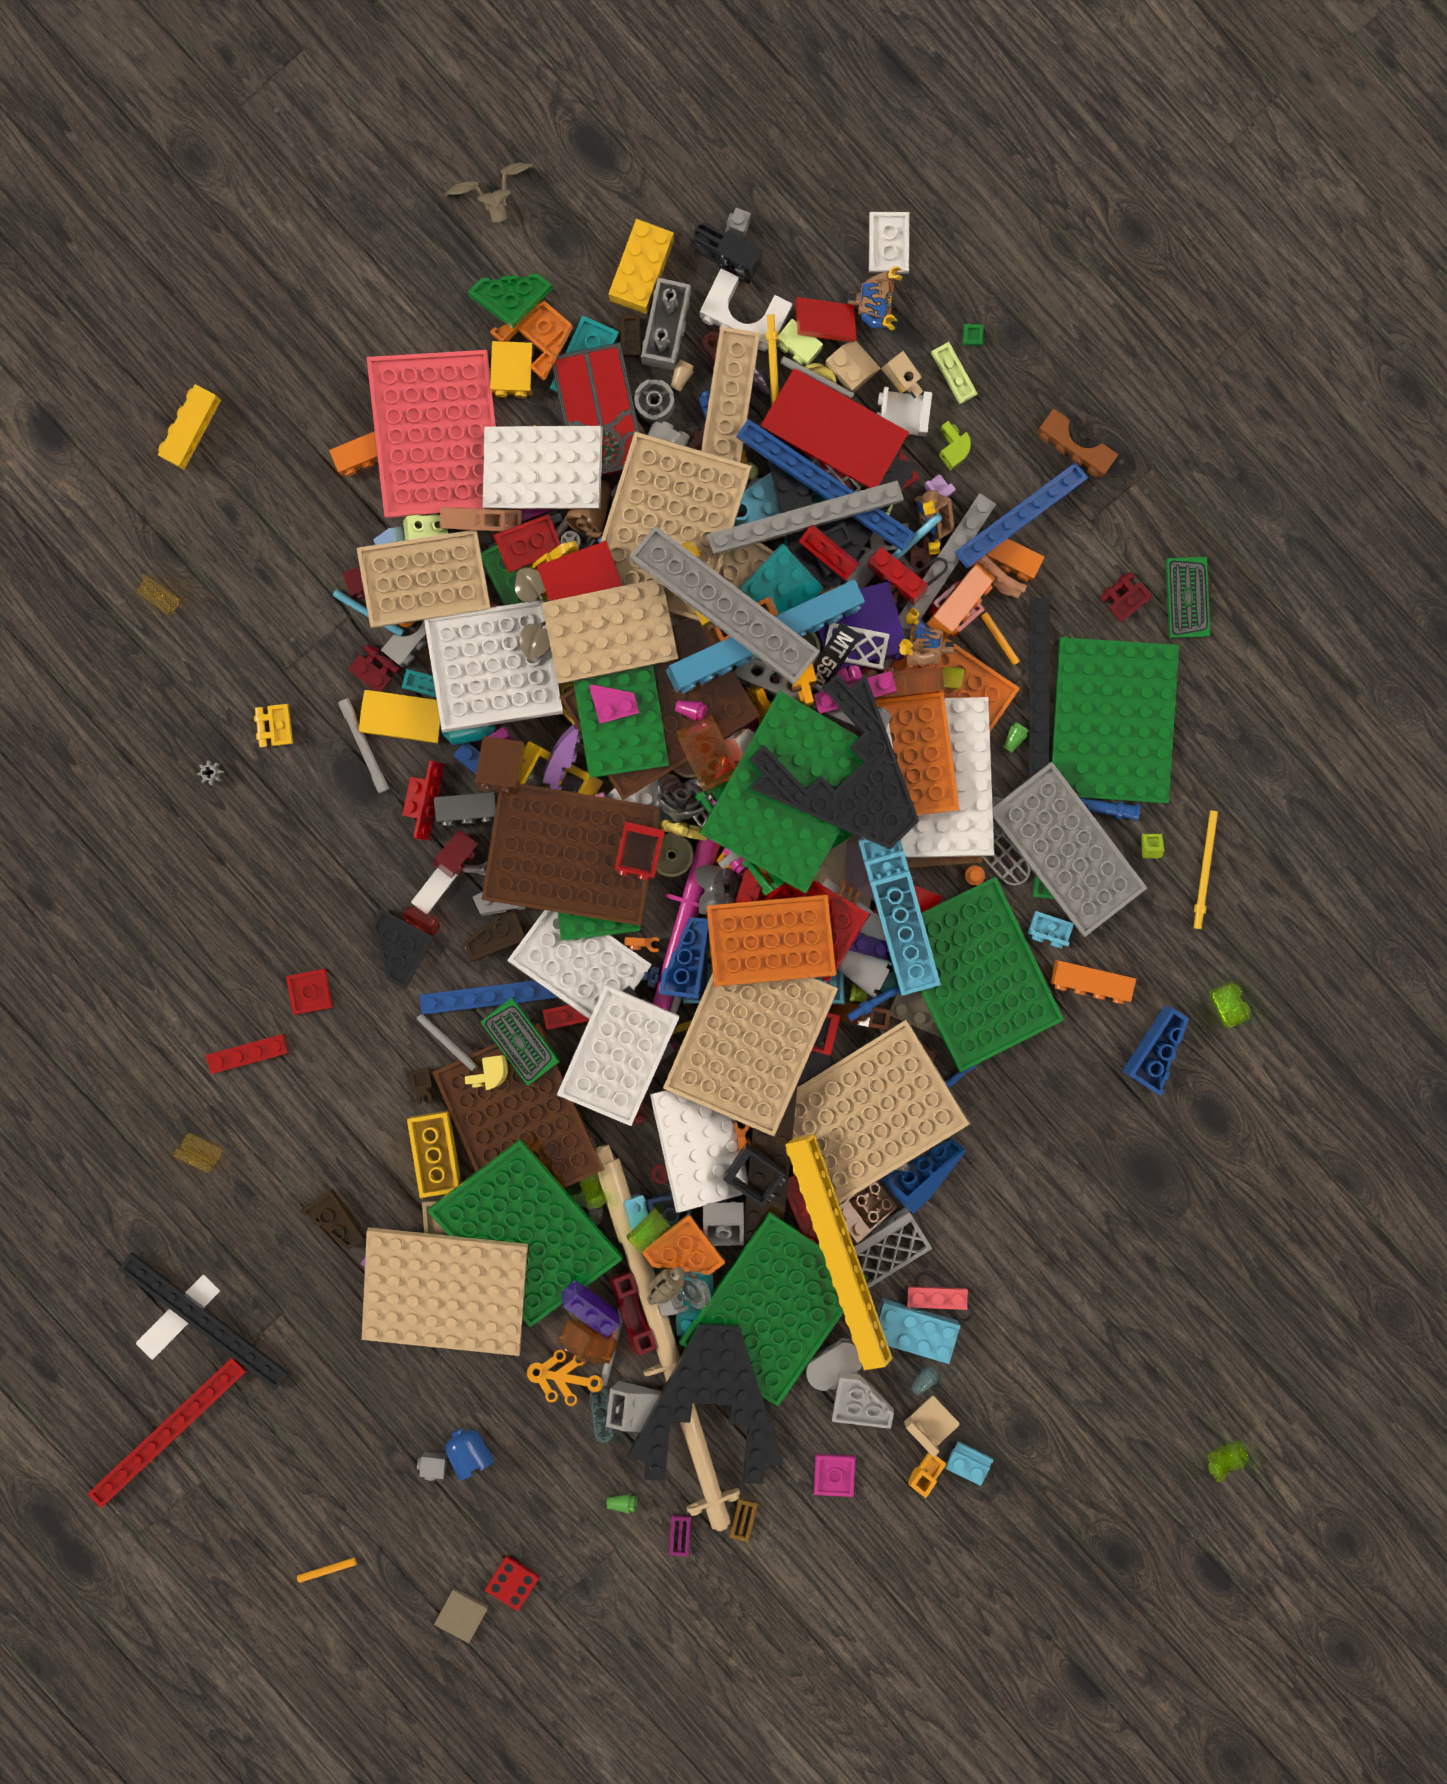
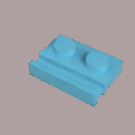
M957 1441L946 1462L945 1469L981 1486L994 1460L992 1457Z

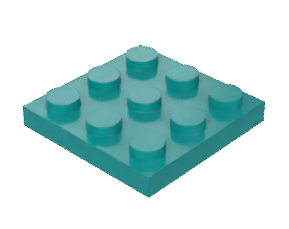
M781 544L739 587L756 603L767 597L772 598L779 614L815 598L824 589L784 544Z

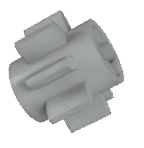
M208 760L207 765H199L201 771L197 775L202 776L201 782L206 783L209 780V784L214 786V781H222L219 777L224 771L218 769L220 764L215 763L212 766V762ZM211 770H213V771H214V774H211V776H208V775H207V772H210Z

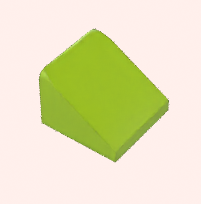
M943 667L940 687L960 690L964 669Z
M1142 834V858H1162L1164 853L1162 834Z

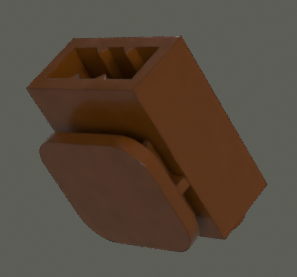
M483 736L474 781L476 788L482 792L496 791L502 795L517 794L525 752L524 742Z

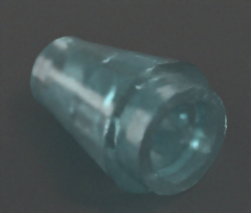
M930 1366L923 1368L911 1389L919 1396L937 1384L940 1376Z

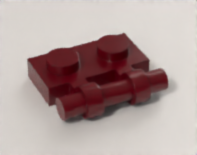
M1132 572L1119 577L1118 582L1112 587L1108 586L1104 593L1099 596L1103 603L1109 598L1114 602L1108 609L1120 623L1152 597L1141 582H1138L1135 586L1131 584L1130 581L1135 578ZM1124 587L1127 592L1119 597L1117 592Z
M368 643L364 650L369 653V656L364 658L359 654L348 671L374 691L383 692L392 681L386 675L390 670L396 674L400 667L394 664V660L380 653V649ZM375 659L383 664L381 669L372 664Z

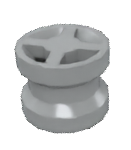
M568 531L561 537V544L576 541L578 548L582 545L581 539L576 532Z

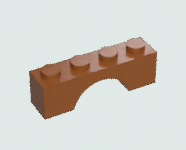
M1053 408L1036 432L1039 434V438L1046 443L1050 442L1055 445V449L1059 453H1066L1072 458L1071 460L1074 463H1077L1079 466L1083 465L1088 469L1087 471L1090 475L1102 478L1118 454L1103 443L1094 448H1083L1075 444L1069 435L1068 426L1070 420Z

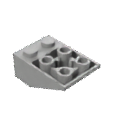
M618 1381L610 1388L606 1427L621 1431L640 1432L662 1391Z

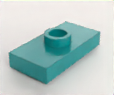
M406 669L402 684L403 689L436 697L432 675Z

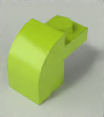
M947 421L941 426L940 431L950 445L944 448L939 456L949 470L952 471L965 460L969 453L971 442L967 432L959 436L960 431L956 425H951Z

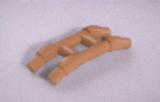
M987 555L977 561L995 577L992 584L1002 594L1018 599L1021 592H1025L1027 585L1009 577Z

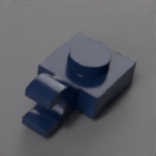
M652 966L651 970L649 969L644 972L643 979L648 981L647 986L656 987L660 967Z

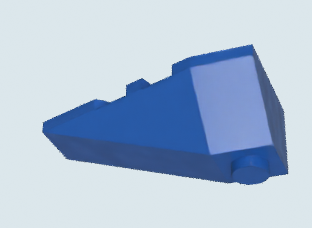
M690 917L680 937V942L676 950L673 951L672 958L662 974L659 994L701 1001L707 984L709 954L708 919Z
M951 1139L932 1148L930 1153L914 1158V1161L908 1163L909 1171L894 1170L886 1175L882 1181L897 1200L914 1214L931 1198L965 1154L966 1150Z

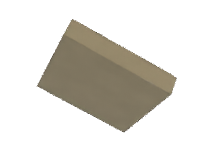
M453 1588L434 1625L469 1644L488 1606Z

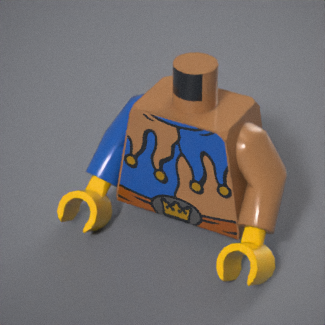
M893 266L889 271L867 279L866 282L862 283L860 293L849 292L847 304L859 305L858 316L871 328L887 327L890 330L895 329L890 324L892 321H897L891 315L894 281L892 280L893 278L897 281L902 279L901 275H896L897 271L902 270L898 266Z
M937 490L925 492L923 496H917L913 502L918 511L919 522L922 525L929 521L936 513H939L942 517V520L930 530L932 533V542L928 543L930 555L939 554L942 538L955 530L951 499L939 494Z
M911 608L905 616V621L908 624L914 623L915 625L911 627L909 640L903 639L899 644L900 653L907 655V665L925 666L939 664L942 653L954 654V642L943 641V631L930 628L921 619L918 620V610Z

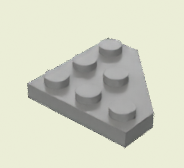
M840 1372L832 1412V1422L891 1429L894 1409L861 1375Z

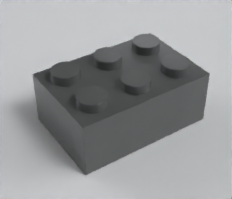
M490 792L434 797L436 822L442 823V826H455L458 821H462V824L465 825L476 824V820L481 819L484 823L494 822L498 794Z

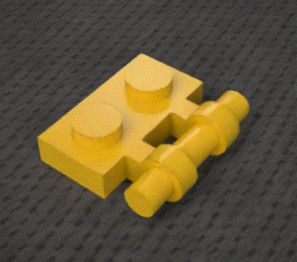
M289 704L267 706L268 714L263 713V707L255 708L256 716H254V722L257 723L258 733L256 734V740H259V748L267 747L266 739H271L272 746L293 744ZM265 721H269L270 732L265 731Z

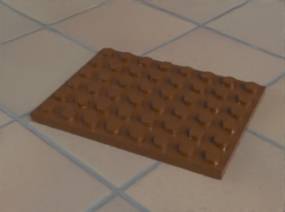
M685 618L673 625L672 628L679 659L654 664L670 765L607 775L622 800L635 794L760 716L733 670L720 677L718 674L714 675L715 678L706 684L696 683L694 689L684 694L682 691L676 693L667 675V668L716 644L707 627L703 628L701 622ZM574 687L559 698L582 734ZM677 701L703 702L704 705H707L704 720L695 721L676 712Z
M519 784L517 794L502 795L498 793L481 900L641 926L648 881L639 879L638 874L630 873V876L618 874L619 870H615L625 821L657 828L660 807L526 784ZM628 831L621 865L650 871L655 837Z
M541 1024L534 1025L550 1047ZM494 1043L468 1056L478 1066L474 1072L460 1060L432 1072L475 1172L520 1138L563 1188L605 1170L576 1103L557 1095L564 1079L558 1064L527 1086L507 1059L508 1074L500 1086L486 1090L485 1082L484 1086L472 1087V1084H465V1076L484 1074L482 1058L504 1055L499 1046Z

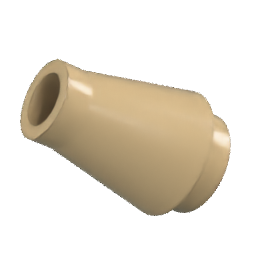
M679 360L678 364L675 365L670 387L681 392L683 386L693 374L694 366Z

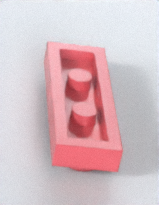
M908 1286L907 1307L967 1310V1288Z

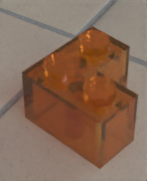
M567 1319L558 1339V1342L564 1345L566 1351L576 1355V1359L582 1362L590 1360L595 1364H600L601 1362L609 1364L619 1343L610 1335L605 1338L584 1323Z

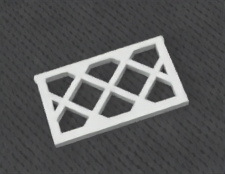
M839 624L829 625L826 644L832 636L833 628L837 629ZM848 626L856 632L864 634L866 638L857 643L852 651L856 649L862 658L854 660L847 657L844 662L883 670L890 634ZM874 636L885 638L884 644L877 648L871 638ZM869 641L874 651L864 656L859 646ZM877 653L880 657V663H869L867 659Z

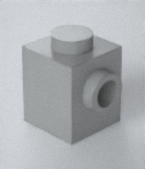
M424 1451L422 1457H419L417 1462V1470H420L419 1477H424L425 1480L429 1481L443 1479L447 1468V1454Z

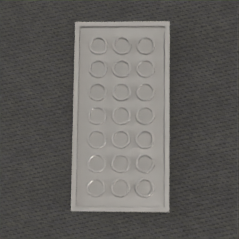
M1053 762L1048 763L992 807L993 819L1083 937L1087 936L1147 889L1146 885Z

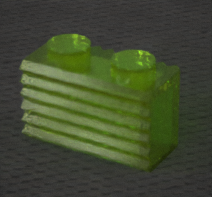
M1228 982L1208 991L1225 1028H1231L1250 1019V1008L1246 1002L1243 1003L1240 997L1242 991L1238 984Z
M654 1208L626 1237L640 1253H643V1250H646L649 1244L655 1242V1239H658V1236H661V1233H664V1230H667L670 1224Z

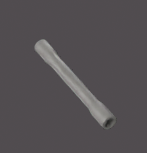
M349 698L338 702L339 707L350 726L371 773V778L378 794L389 790L364 733L359 732L360 724Z

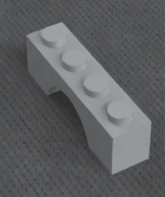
M424 620L416 633L406 637L393 635L381 650L401 667L404 665L408 666L414 659L413 654L417 650L420 651L427 643Z

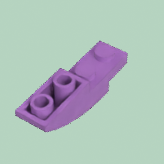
M573 724L560 737L548 757L542 780L543 783L549 784L548 788L561 790V787L558 785L560 779H564L565 768L563 767L571 768V763L576 761L577 751L574 750L575 744H579L581 732L578 731L576 724Z

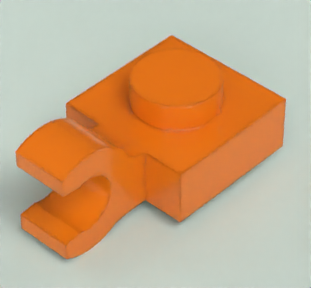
M625 937V945H629V949L641 950V946H646L651 952L659 951L658 948H652L651 946L653 941H659L657 937Z
M736 1121L734 1128L737 1132L740 1151L745 1143L751 1145L750 1138L745 1137L749 1125L745 1124V1127L741 1129Z

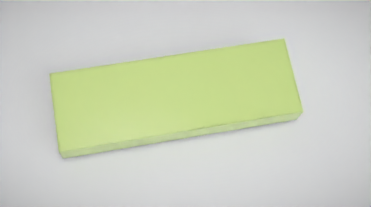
M947 342L933 350L931 354L959 405L977 396L978 393L951 344Z

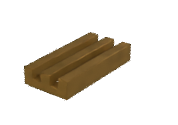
M739 1497L729 1538L749 1542L758 1506L757 1501L752 1502L749 1499L744 1500ZM743 1504V1505H745V1506H744L743 1515H742V1519H741V1523H740V1527H739V1531H738V1535H737V1534H734V1533H735V1529H736V1525H737V1521H738V1517H739L741 1505ZM751 1506L752 1511L746 1535L742 1536L748 1508Z

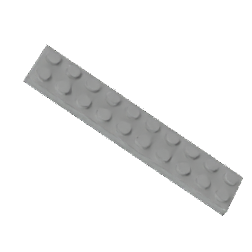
M657 526L652 528L630 555L629 559L793 685H795L820 651Z

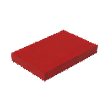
M797 297L795 305L798 335L855 342L857 338L854 305Z
M549 514L493 535L508 573L533 564L543 555L550 553L561 545Z

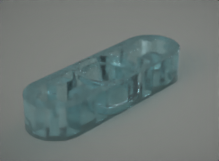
M603 1386L600 1391L604 1392L601 1396V1403L598 1404V1396L594 1395L593 1393L596 1392L591 1390L590 1403L595 1438L601 1443H607L612 1438L613 1428L606 1427L607 1416L599 1418L596 1415V1410L599 1408H604L608 1411V1389L606 1386ZM601 1423H605V1431H609L606 1437L599 1434L602 1429Z

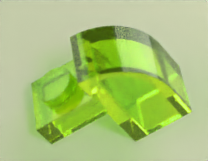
M598 1173L578 1181L589 1209L599 1208L603 1204L608 1203Z
M1242 1441L1225 1444L1207 1455L1209 1471L1214 1476L1216 1482L1224 1481L1229 1471L1244 1468L1249 1460Z

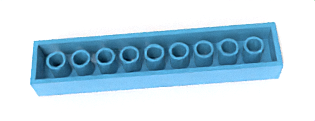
M854 579L775 617L803 638L806 632L809 631L810 634L817 632L825 626V623L829 626L838 622L839 619L843 618L842 615L844 614L846 617L857 613L865 600ZM730 637L670 665L666 672L676 693L682 691L684 694L694 689L696 683L706 684L715 678L714 675L716 674L719 677L729 673L733 666L736 665L737 668L748 664L752 657H755V659L759 658Z

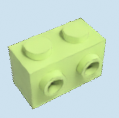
M793 319L781 331L776 340L777 347L782 352H788L793 356L792 359L796 363L804 366L809 365L815 359L823 346L815 337L798 335L797 322Z
M440 514L428 516L410 515L403 520L405 540L448 534V528H440Z

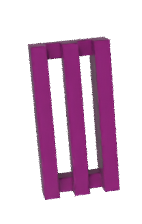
M671 1514L669 1556L689 1557L691 1515ZM675 1521H679L677 1551H673ZM683 1521H687L685 1551H681Z

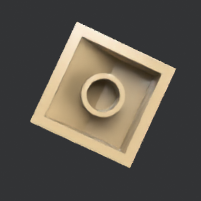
M856 340L854 343L848 342L841 346L825 363V367L833 371L837 381L853 393L881 369Z

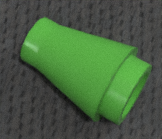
M1015 722L1013 726L1011 725L1003 747L1013 753L1028 736L1029 730Z
M631 1493L607 1498V1509L627 1514L636 1512L637 1498Z

